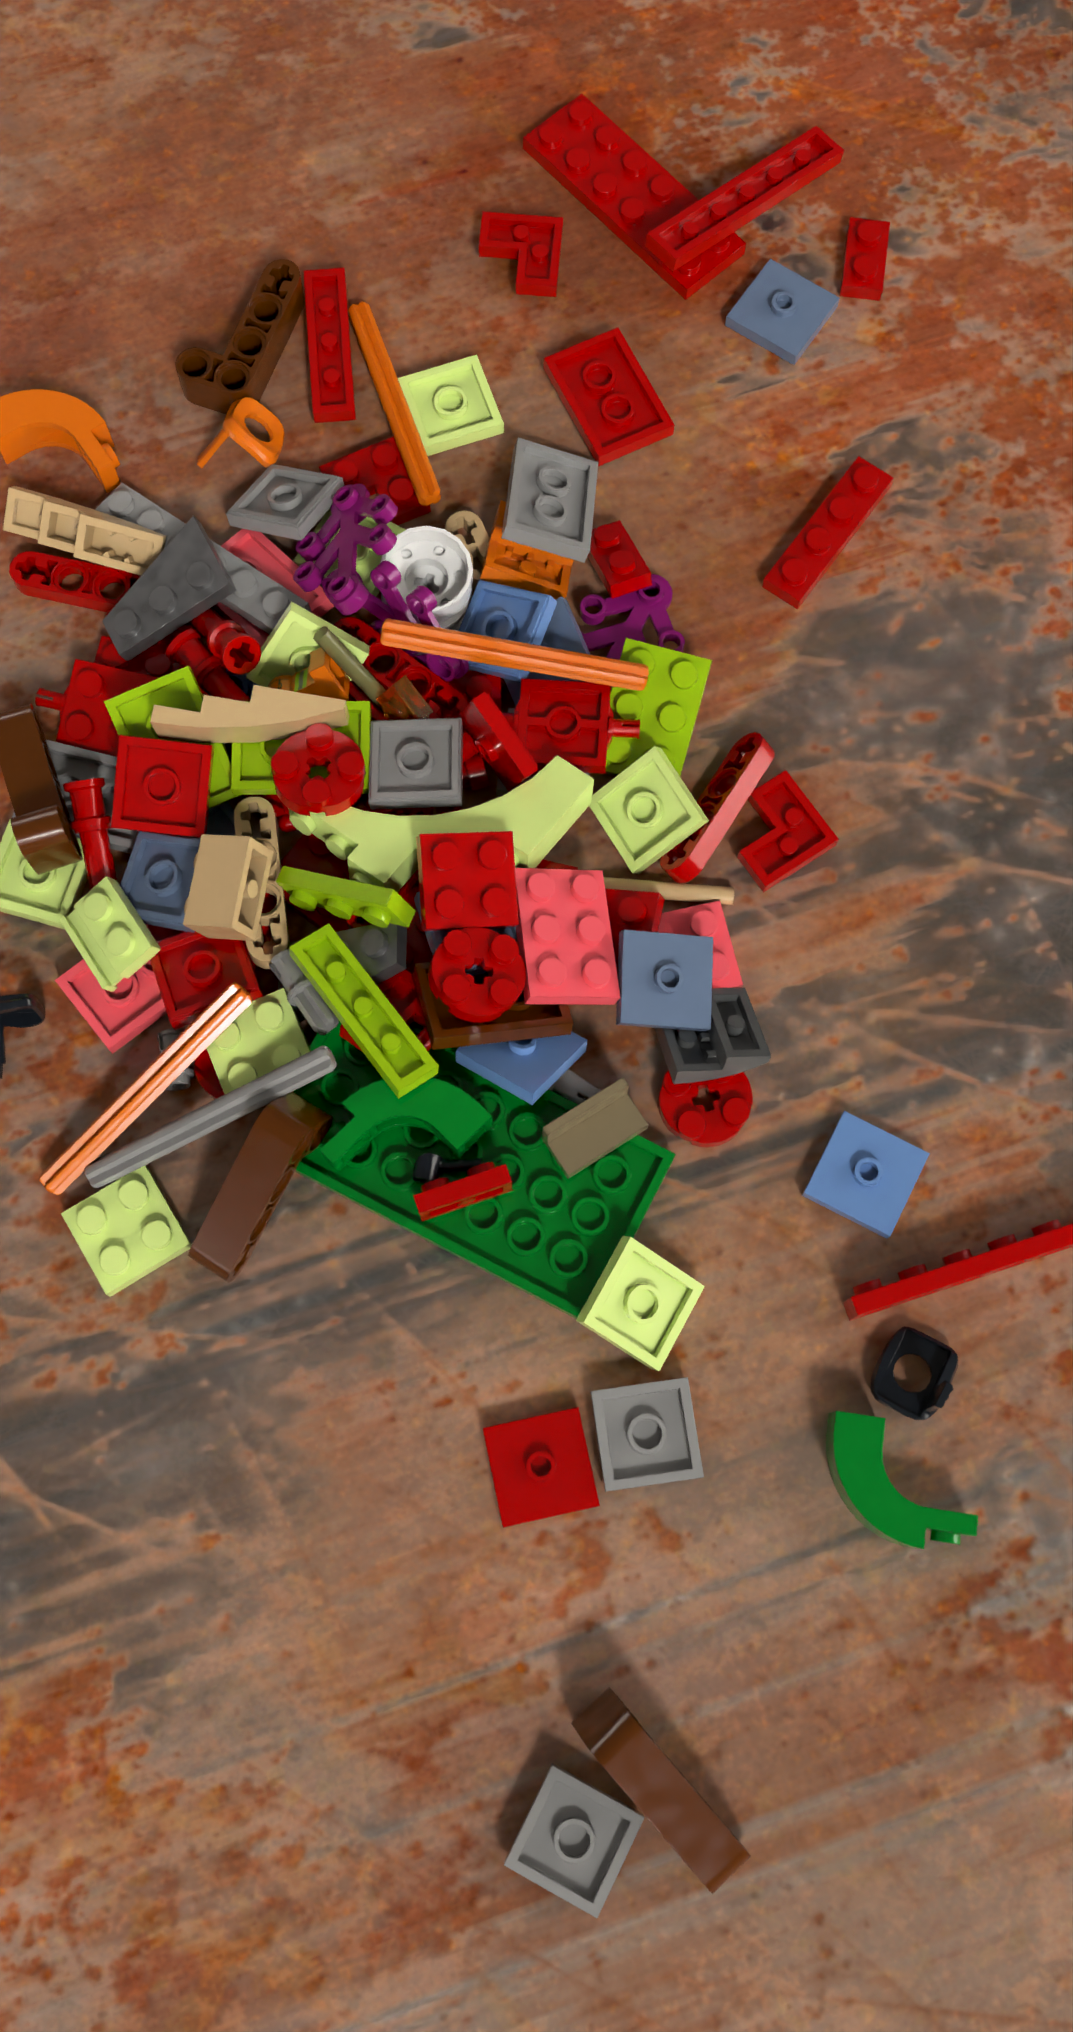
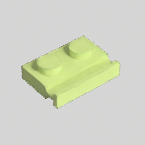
M107 876L73 905L75 909L68 916L62 915L59 918L60 923L104 990L114 992L118 988L116 984L123 978H130L161 950L117 880Z

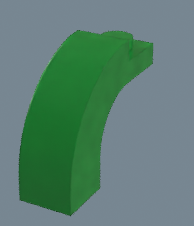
M430 1078L399 1099L384 1079L362 1087L342 1102L346 1114L351 1120L347 1124L341 1121L331 1128L323 1138L325 1145L320 1151L325 1160L339 1172L380 1133L394 1127L414 1126L434 1134L460 1159L493 1127L492 1115L462 1089L436 1078Z
M834 1411L828 1414L826 1454L830 1475L846 1507L866 1528L889 1542L913 1549H924L926 1530L931 1531L930 1541L960 1545L961 1536H977L978 1515L923 1507L907 1500L894 1488L883 1464L886 1418L843 1411Z

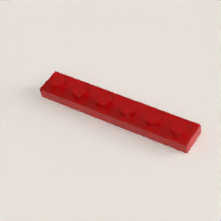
M815 126L648 232L644 246L674 272L841 162L844 149L819 127Z
M1059 1219L1043 1223L1031 1229L1033 1237L1018 1242L1014 1234L995 1239L987 1243L988 1252L972 1256L970 1249L950 1254L942 1258L945 1266L927 1271L925 1263L910 1267L897 1273L900 1281L882 1286L880 1278L857 1285L852 1288L855 1296L843 1302L849 1321L1073 1247V1223L1063 1227Z

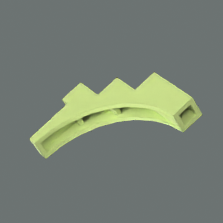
M557 755L533 778L512 791L468 809L437 815L410 816L363 811L354 807H349L347 810L336 815L326 816L325 812H310V816H305L289 809V819L301 833L307 836L315 835L325 842L327 848L337 858L347 860L349 880L390 888L398 892L418 870L416 836L419 834L513 831L515 868H536L591 804L594 779Z

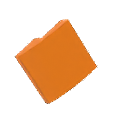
M500 500L480 579L551 595L555 600L561 596L566 598L574 560L502 539L506 502Z

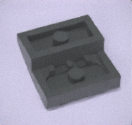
M712 988L711 1030L692 1031L655 1028L673 1084L694 1083L731 1076L768 1063L771 1058V1053L745 988Z

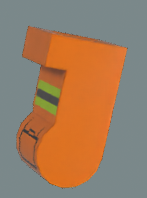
M321 647L310 653V664L308 667L295 673L293 676L281 675L275 677L268 685L270 688L349 700L350 678Z

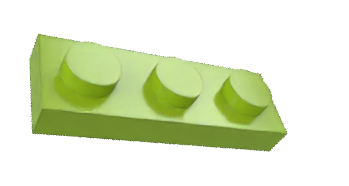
M287 866L282 867L276 883L290 894L289 901L307 911H314L316 907L324 908L331 914L347 920L351 919L352 915H355L382 928H387L389 923L409 928L416 912L394 889Z

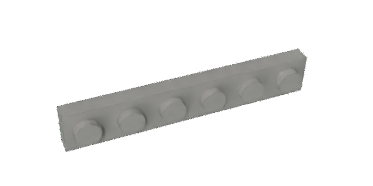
M121 483L95 509L166 535L164 549L186 525V523L124 483ZM210 540L237 591L221 600L222 604L269 635L291 601L312 613L308 602Z

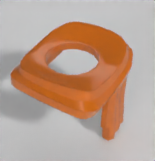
M250 397L238 399L231 404L221 431L198 456L197 465L202 469L223 442L230 437L263 467H269L277 461L282 450L285 437L283 425L272 412L255 399ZM245 418H251L259 422L269 433L270 442L261 441L251 434L246 427Z

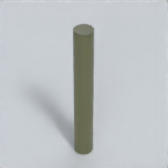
M322 627L315 633L313 639L390 720L411 719V716L328 627Z

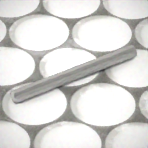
M322 1045L93 1161L84 1169L85 1176L92 1187L101 1188L332 1072L337 1066L336 1059L329 1047Z

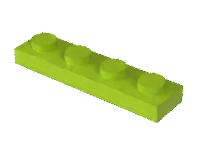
M329 923L289 947L291 958L398 1099L438 1074L439 1065Z

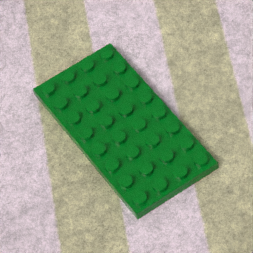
M340 1021L337 1027L328 1034L320 1035L317 1033L310 1045L311 1051L322 1045L328 1046L337 1062L335 1069L292 1091L333 1116L330 1129L341 1121L347 1124L351 1120L342 1105L345 1099L362 1087L383 1079L362 1051L339 1036L340 1026L342 1025ZM416 1022L409 1026L416 1036L423 1029ZM431 1047L428 1052L439 1065L438 1074L432 1078L448 1082L462 1089L492 1115L493 1127L460 1159L480 1158L481 1164L494 1162L495 1167L506 1164L512 1180L513 1191L422 1222L413 1195L422 1192L421 1186L424 1183H419L412 1179L415 1162L425 1153L436 1154L443 1159L459 1158L434 1134L414 1126L394 1127L380 1133L339 1172L323 1157L320 1151L325 1145L323 1140L312 1153L303 1157L297 1166L296 1173L577 1319L622 1236L634 1239L676 1154L637 1135L567 1179L542 1140V1128L578 1106V1104L547 1090L531 1105L456 1062V1050L459 1047L432 1050ZM440 1170L439 1178L448 1177L449 1182L468 1177L467 1171L447 1172Z

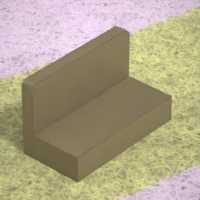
M624 1077L542 1128V1140L567 1179L648 1128L647 1122L627 1094L629 1085Z

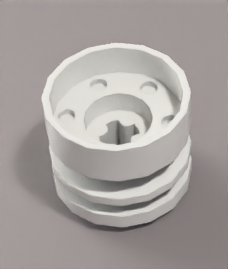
M426 525L403 531L396 536L395 546L389 552L382 555L381 562L389 561L399 570L402 579L396 587L405 603L406 596L417 586L427 587L432 591L437 600V606L432 610V613L440 627L459 631L472 598L473 567L469 551L458 537L445 529ZM381 592V600H382V602H384L385 604L388 605L386 599L384 598V596H383V594H382V592ZM412 613L417 624H421L418 617Z

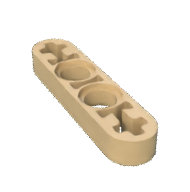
M251 796L240 801L234 810L235 836H250L273 851L265 893L273 895L277 899V904L270 912L261 913L256 941H246L251 960L263 969H270L271 959L276 954L290 947L284 889L276 883L282 869L278 828L271 803L262 797ZM251 813H260L262 818L260 819L262 838H253L249 822ZM261 926H270L273 941L275 944H279L273 947L272 954H264L263 949L260 947L264 944Z

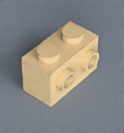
M202 834L199 849L194 858V873L189 896L184 905L185 916L183 925L207 938L256 941L273 851L250 836Z

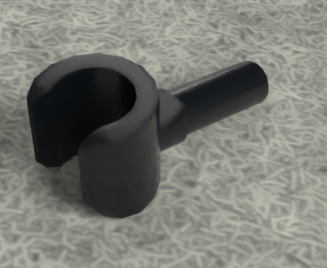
M425 1153L415 1162L412 1179L425 1184L439 1179L440 1170L447 1172L467 1171L481 1164V1159H443L436 1154Z

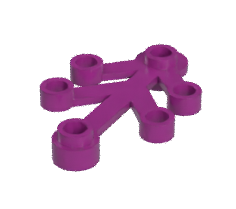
M348 484L341 487L333 497L332 515L317 534L315 532H308L302 541L298 540L296 544V551L306 562L296 569L293 579L305 592L315 590L322 583L324 575L338 558L337 576L330 581L327 591L330 602L343 615H351L363 607L369 596L368 589L356 577L357 544L371 548L377 555H384L395 546L397 541L396 535L386 524L396 516L398 507L387 494H381L374 499H370V493L363 484ZM366 517H370L377 525L371 529L358 525V523ZM340 528V531L338 532V534L334 537V539L331 541V543H330V544L327 546V548H326V544L329 542V540L333 537V535H334V534L338 531V529Z
M382 561L371 571V580L382 592L388 605L369 592L368 599L363 608L380 619L371 623L370 627L381 634L382 624L387 618L417 623L412 615L413 613L418 617L421 624L441 628L432 613V610L437 606V600L430 589L422 585L417 586L406 596L405 603L396 587L402 578L394 564L389 561ZM338 568L322 581V588L328 599L327 587L330 581L337 576ZM356 572V577L363 583L360 575ZM403 649V651L445 681L459 679L469 669L468 660Z
M651 574L652 586L613 599L611 597L603 599L595 594L584 597L580 604V617L588 625L600 624L606 616L632 610L626 622L586 634L581 632L589 652L613 645L606 658L620 660L626 638L646 643L642 629L649 617L659 638L658 646L665 648L664 643L673 641L679 646L674 650L683 652L684 637L673 629L666 611L672 601V588L669 582L659 575ZM652 590L657 592L658 595L649 597L644 594V591ZM589 606H596L601 611L596 614H590L585 609Z

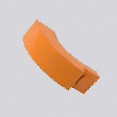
M44 389L22 390L0 396V456L7 465L39 448L62 447L75 452L83 458L106 493L116 489L121 484L115 468L121 465L112 449L115 445L106 422L91 406L74 396Z

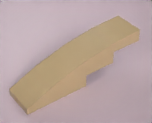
M18 486L8 487L3 525L4 531L37 539L38 544L74 553L73 557L140 576L164 550L166 535L63 499Z
M253 685L250 702L204 695L200 712L154 705L150 723L159 738L202 743H255L286 739L298 732L307 730L309 726L316 723L326 724L331 729L346 726L350 716L346 700Z

